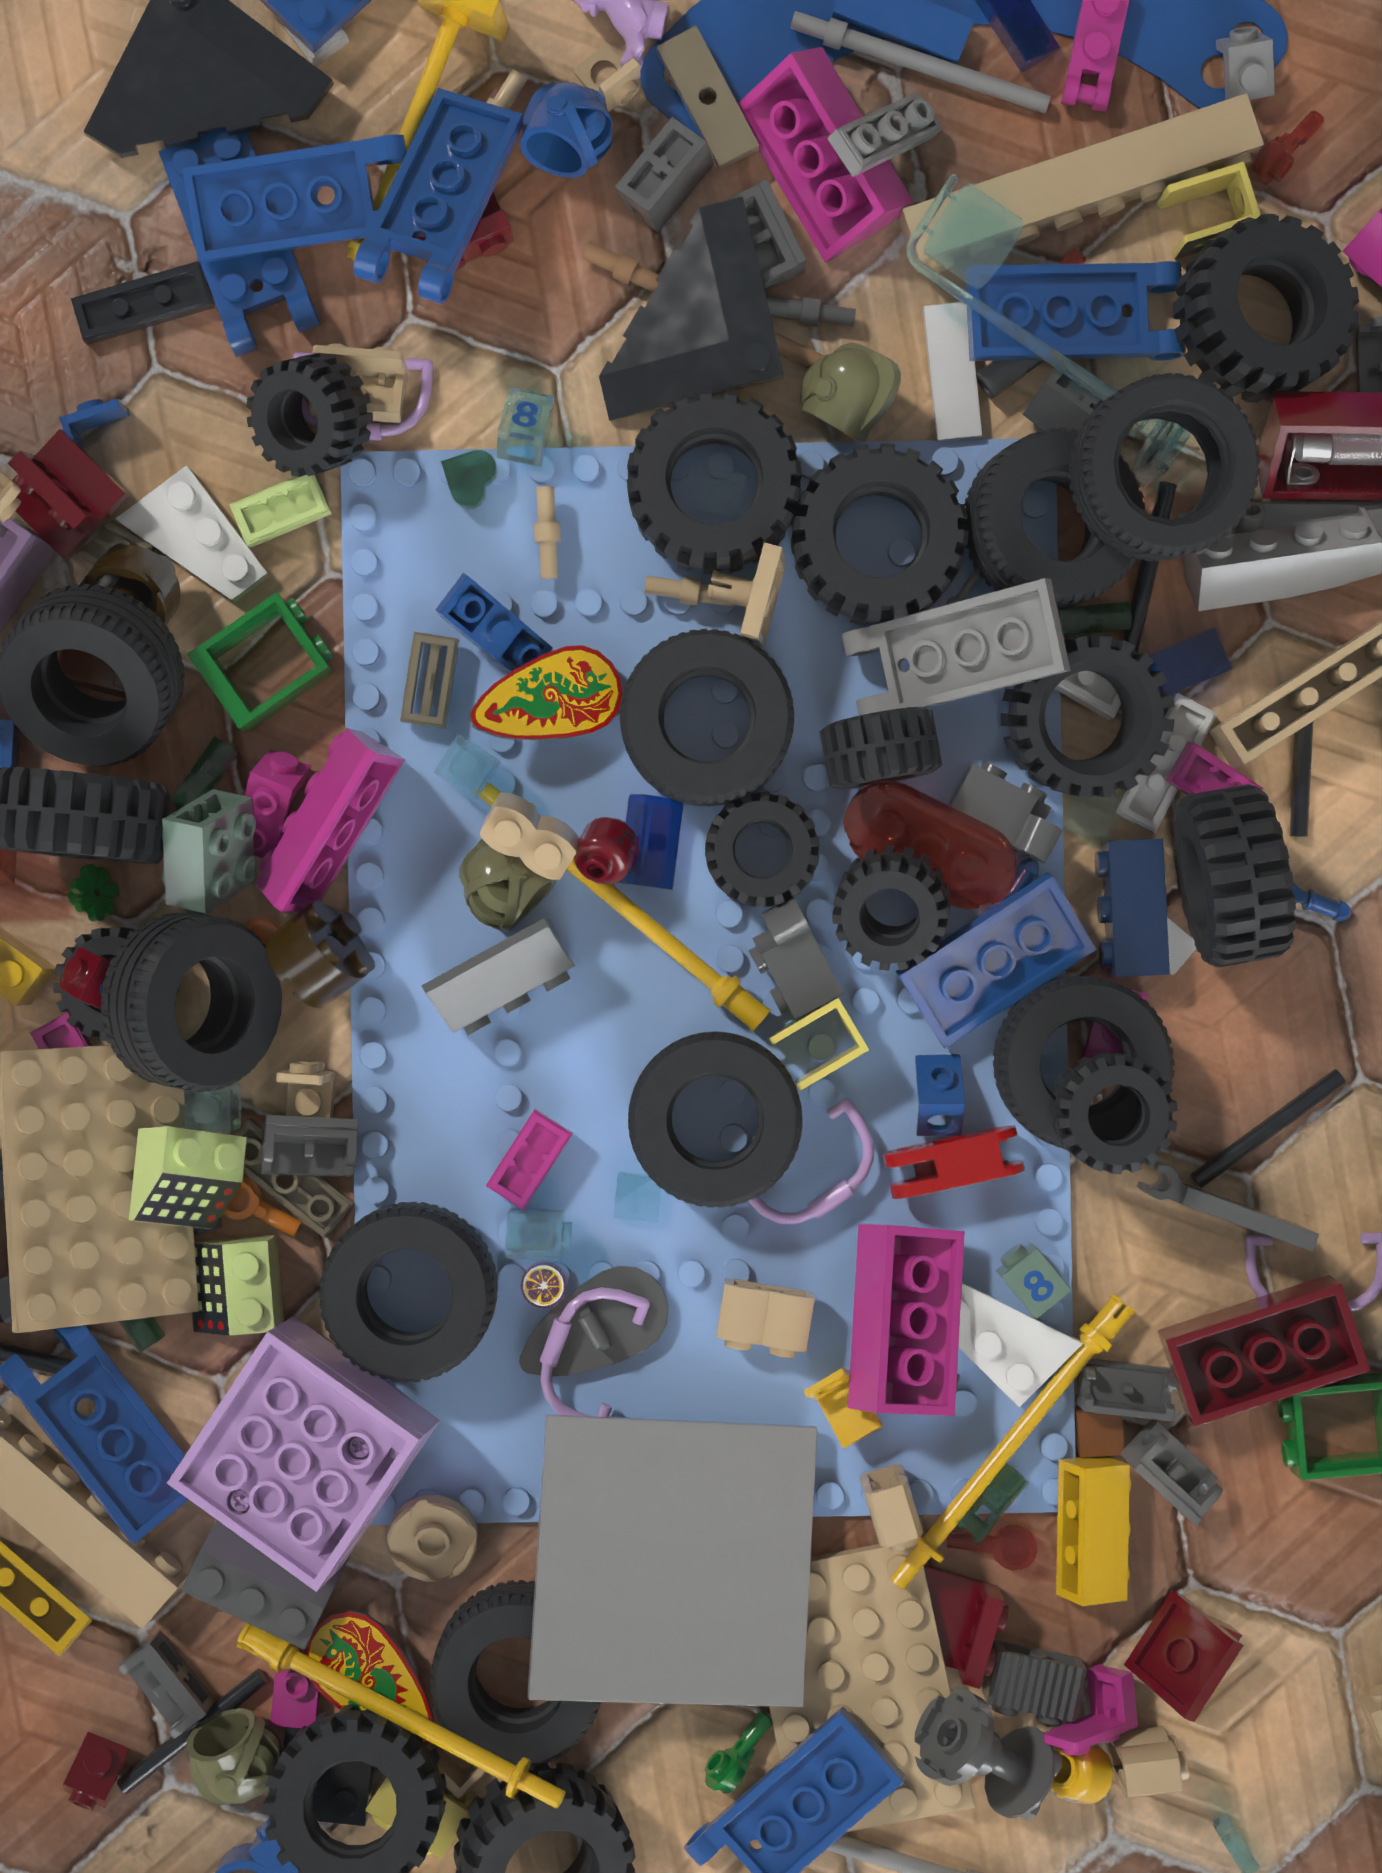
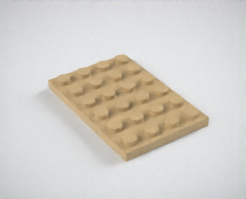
M111 1045L0 1052V1131L12 1332L14 1333L199 1311L193 1227L129 1221L138 1129L164 1126L187 1129L184 1089L148 1082L130 1072V1069H127L123 1062L116 1057V1053L113 1052Z
M875 1544L811 1557L803 1707L769 1706L780 1760L843 1706L905 1774L904 1783L847 1832L975 1808L969 1779L964 1783L952 1786L940 1784L925 1776L918 1768L915 1756L921 1759L920 1745L914 1742L916 1727L921 1715L929 1703L940 1695L943 1698H947L951 1695L924 1566L904 1591L890 1580V1577L917 1544L901 1551H891L889 1547L886 1548Z

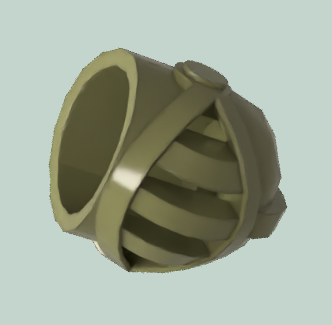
M856 343L844 344L833 353L816 360L815 364L804 375L800 395L801 409L822 419L846 435L865 442L869 431L886 414L898 392L901 382L900 369L892 359L868 347Z
M483 839L466 855L459 867V878L464 886L466 905L470 908L471 913L486 926L496 930L507 931L508 933L549 894L557 881L536 874L523 863L520 857L499 853L491 848Z
M244 1708L223 1711L202 1721L192 1730L187 1739L186 1747L190 1756L191 1777L199 1793L204 1799L218 1805L243 1804L267 1793L269 1787L266 1784L269 1775L274 1770L282 1754L280 1738L275 1730L266 1724L265 1720L255 1716L251 1710Z

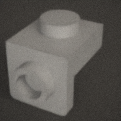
M1242 27L1231 30L1229 32L1230 37L1216 40V50L1223 53L1225 100L1247 93L1249 100L1275 95L1273 39L1257 32L1256 27Z

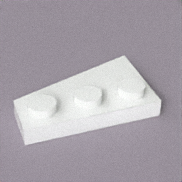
M187 465L115 519L234 602L270 577V574L252 550L246 546L243 538Z
M962 1282L959 1348L1020 1407L1083 1343Z

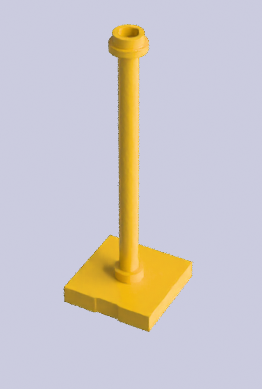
M417 0L422 9L439 15V18L443 21L399 135H404L406 152L431 104L459 29L468 27L504 42L510 24L499 0ZM401 163L387 165L374 198L375 210L380 209ZM365 238L359 239L358 242L349 241L347 248L350 250L347 258L355 261L357 250Z

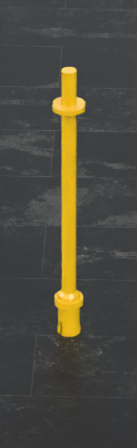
M488 783L479 794V797L492 807L498 795L502 792L493 784ZM572 859L566 870L711 990V996L714 998L712 1003L718 1008L724 1006L746 1024L752 1032L758 1027L771 1009L765 1007L739 985L742 980L736 975L732 978L729 975H720L614 885L598 884L583 876L578 871L574 859Z
M1112 1293L1110 1299L1089 1325L1084 1323L1079 1329L1082 1333L1080 1341L1083 1344L1062 1364L924 1537L920 1536L916 1539V1547L890 1577V1580L900 1589L905 1590L930 1557L939 1563L944 1560L938 1547L1093 1355L1101 1354L1102 1351L1108 1353L1113 1345L1110 1341L1131 1315L1135 1314V1311L1129 1305L1123 1304L1124 1301Z
M249 1623L242 1629L237 1640V1647L268 1662L271 1670L280 1673L292 1669L507 1782L505 1795L510 1798H514L518 1791L522 1790L556 1809L561 1805L566 1791L528 1772L531 1765L530 1759L523 1757L515 1765L299 1652L297 1646Z

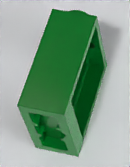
M277 592L187 654L237 727L247 733L335 672L328 662L334 655L319 634L312 639L303 626V623L309 619L294 598L286 601ZM281 615L315 666L252 709L218 658Z
M1382 1373L1355 1375L1277 1401L1279 1419L1282 1423L1285 1422L1287 1440L1281 1441L1282 1460L1286 1468L1289 1467L1290 1471L1301 1481L1382 1473ZM1372 1391L1378 1451L1306 1458L1301 1397Z

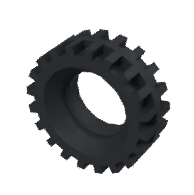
M354 1704L343 1705L340 1712L331 1715L328 1711L318 1715L313 1723L307 1727L304 1725L297 1732L279 1757L266 1784L269 1787V1793L263 1802V1814H269L270 1825L265 1832L268 1842L276 1839L281 1849L276 1856L277 1860L282 1866L290 1861L297 1868L298 1873H410L415 1866L419 1868L435 1840L446 1807V1801H444V1789L447 1784L446 1776L439 1772L437 1763L440 1756L436 1748L429 1750L423 1742V1738L368 1709L355 1710ZM361 1761L377 1767L389 1779L396 1794V1816L392 1826L381 1838L365 1845H347L332 1839L320 1827L313 1811V1792L318 1779L327 1769L342 1762Z

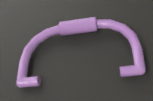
M298 352L294 354L293 358L309 355L312 353ZM407 358L406 365L408 370H422L421 392L418 404L407 418L401 420V423L382 426V422L367 424L366 428L371 431L369 440H382V437L400 435L419 422L427 411L432 393L433 362L431 360ZM303 396L302 414L304 420L318 429V419L316 416H311L310 408Z
M845 1098L826 1110L832 1120L845 1112L857 1129L863 1143V1158L857 1172L848 1181L844 1179L808 1203V1208L798 1212L777 1211L768 1207L758 1196L753 1200H748L763 1217L779 1224H799L813 1217L819 1219L855 1194L854 1190L867 1178L874 1160V1141L866 1122L850 1099Z
M1382 1232L1360 1233L1361 1244H1376L1377 1266L1374 1280L1367 1291L1356 1299L1348 1301L1351 1312L1360 1310L1375 1300L1382 1289ZM1265 1234L1248 1235L1245 1239L1246 1271L1249 1285L1257 1297L1269 1294L1260 1282L1257 1269V1246L1273 1245V1237Z
M600 1287L582 1292L566 1305L559 1318L554 1319L540 1358V1362H542L540 1382L545 1399L556 1413L560 1415L590 1416L575 1411L563 1404L555 1394L551 1380L553 1367L557 1366L572 1325L570 1320L576 1310L587 1302L602 1298L617 1300L637 1307L632 1322L643 1325L650 1306L648 1299L620 1289ZM602 1403L597 1417H609L612 1406Z

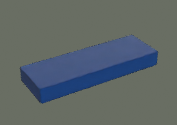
M837 0L832 13V18L954 64H958L975 20L928 0Z

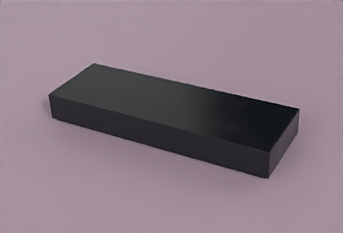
M198 261L71 298L82 339L86 345L215 308L210 287L201 263Z

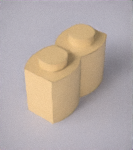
M500 793L485 817L479 833L481 838L494 850L504 855L520 857L530 870L542 877L553 880H560L577 853L579 840L577 833L568 824L551 816L539 815L537 810L528 801L510 793Z
M725 1278L716 1338L724 1339V1346L728 1348L751 1350L752 1344L770 1347L769 1353L772 1355L794 1358L796 1357V1352L807 1351L815 1294L794 1288L769 1286L751 1281Z
M893 1464L862 1474L860 1482L879 1545L886 1548L889 1547L891 1551H901L914 1546L917 1543L916 1539L923 1534V1530L903 1467L899 1464Z
M1163 1726L1132 1729L1120 1734L1118 1740L1109 1742L1113 1772L1116 1780L1120 1782L1126 1798L1183 1791L1182 1780L1189 1779L1187 1759L1184 1751H1178L1175 1736H1168Z

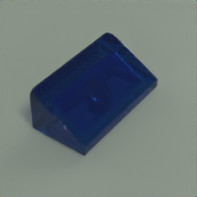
M975 0L1021 73L1060 49L1059 44L1031 0Z
M647 794L629 795L625 823L635 832L639 842V851L626 877L619 881V883L673 890L684 803L671 798Z

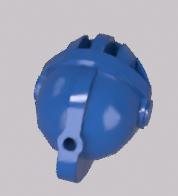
M552 82L539 88L532 96L523 118V136L520 140V148L525 158L537 168L553 175L572 178L584 175L587 169L596 165L611 148L613 122L604 98L597 90L574 82Z

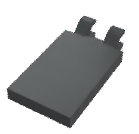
M1156 1160L1152 1164L1145 1162V1165L1157 1170L1159 1173V1179L1155 1184L1148 1185L1138 1181L1137 1187L1150 1196L1159 1200L1170 1199L1201 1212L1314 1251L1319 1237L1318 1233L1289 1220L1180 1182L1177 1172L1160 1161Z

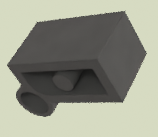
M983 762L981 767L975 764L969 766L943 815L1021 856H1028L1041 863H1046L1062 833L1059 827L1045 820L1052 808L1044 803L1047 794L1027 783H1023L1021 788L1007 782L1005 780L1007 773L990 763Z
M791 897L785 900L784 903L761 913L768 930L752 938L756 947L748 951L760 974L767 971L770 972L777 986L771 989L770 993L781 1014L790 1011L792 1017L797 1019L844 994L795 898Z

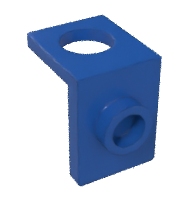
M95 399L79 404L76 407L77 412L61 416L59 419L63 430L84 449L79 432L130 415L127 407L119 399L105 403L101 399Z
M916 1055L915 1071L918 1094L916 1135H961L965 1097L960 1055ZM936 1115H947L952 1118V1121L944 1125H933L928 1122V1119Z

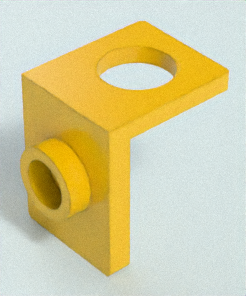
M841 1368L805 1389L804 1393L806 1397L818 1401L841 1446L848 1448L882 1428L883 1424L877 1413L848 1408L850 1371Z

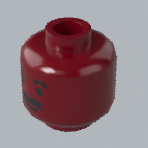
M610 817L595 818L586 825L578 840L577 853L573 858L574 863L583 876L595 883L604 885L618 883L626 877L639 851L638 838L635 832L620 819Z

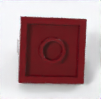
M61 429L52 436L36 455L19 450L7 463L17 473L12 481L21 489V492L16 497L21 503L15 512L65 560H70L130 496L76 441Z
M1172 1590L1124 1663V1666L1184 1719L1195 1722L1244 1645L1239 1642L1242 1634L1231 1625L1205 1614L1185 1596Z

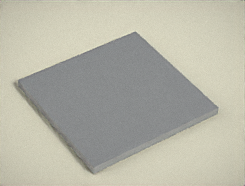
M546 1414L528 1699L803 1707L817 1427Z

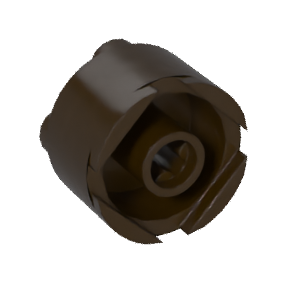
M124 545L109 548L80 583L81 585H101L105 588L110 587L122 591L126 595L141 601L146 607L154 611L165 625L171 620L180 603V585L175 574L176 570L173 562L168 557L158 555L140 546Z
M314 900L279 927L272 934V937L267 940L265 946L268 961L279 980L283 982L289 978L298 988L292 994L301 1002L314 1008H323L333 1002L375 969V962L367 952L359 936L362 928L358 920L346 911L339 914L319 900Z

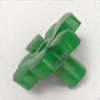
M89 864L80 868V877L71 880L68 899L75 906L77 912L87 911L89 920L97 922L104 920L105 917L111 916L114 913L115 904L111 898L119 897L120 892L117 883L107 884L110 874L104 867L97 868L94 864Z

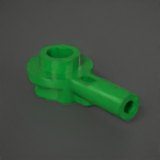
M762 1710L759 1711L743 1731L742 1736L732 1748L725 1749L724 1751L719 1750L709 1758L705 1766V1783L710 1789L714 1791L720 1790L722 1793L727 1794L733 1791L743 1780L746 1771L749 1769V1760L755 1753L753 1748L773 1725L772 1719Z

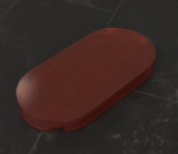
M895 781L871 783L860 789L852 797L843 818L844 832L847 833V837L850 840V847L860 859H864L866 851L875 848L878 854L883 853L884 846L895 845L896 853H903L904 846L914 849L913 857L917 859L922 854H925L931 859L930 867L934 869L938 866L943 872L942 882L943 884L948 883L951 905L964 909H978L980 905H987L991 903V906L1000 902L1013 886L1017 873V856L1010 841L1000 831L906 784Z

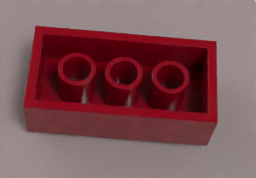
M1331 1275L1310 1280L1157 1330L1171 1373L1176 1378L1177 1391L1185 1414L1194 1427L1370 1371L1342 1284Z

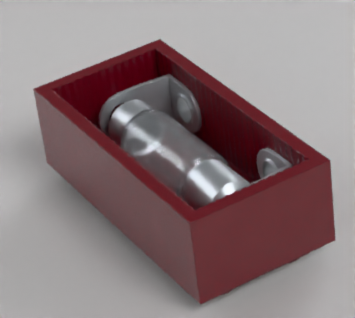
M1272 391L1257 454L1260 457V464H1258L1260 475L1258 480L1262 498L1382 501V393Z

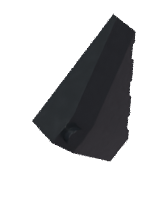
M150 0L83 132L87 137L120 158L139 155L137 145L163 140L166 149L201 142L200 132L226 127L228 135L231 136L263 129L261 120L288 114L291 123L307 120L332 88L334 82L329 76L229 0Z
M743 197L699 207L689 224L693 226L680 249L678 251L673 250L656 279L659 282L657 288L646 306L643 307L641 305L627 327L623 334L626 340L613 362L607 361L599 375L609 421L672 406V400L683 395L686 396L687 400L697 398L698 391L712 390V396L725 393V390L735 391L784 379Z

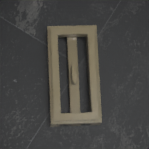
M414 632L400 718L402 723L433 726L441 729L447 728L460 644L458 638ZM423 643L431 644L421 713L420 715L412 714ZM441 646H446L448 649L437 717H431Z

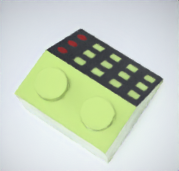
M169 1126L139 1128L129 1221L213 1229L242 1184L247 1137Z
M277 1234L194 1241L199 1310L198 1312H192L194 1332L228 1336L267 1333L284 1322Z

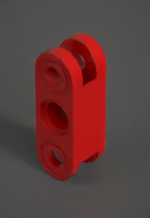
M1016 1125L990 1128L902 1147L883 1153L886 1168L913 1164L916 1177L896 1181L889 1185L892 1198H909L1024 1172V1161H1003L999 1146L1000 1142L1007 1141L1008 1138L1018 1135Z

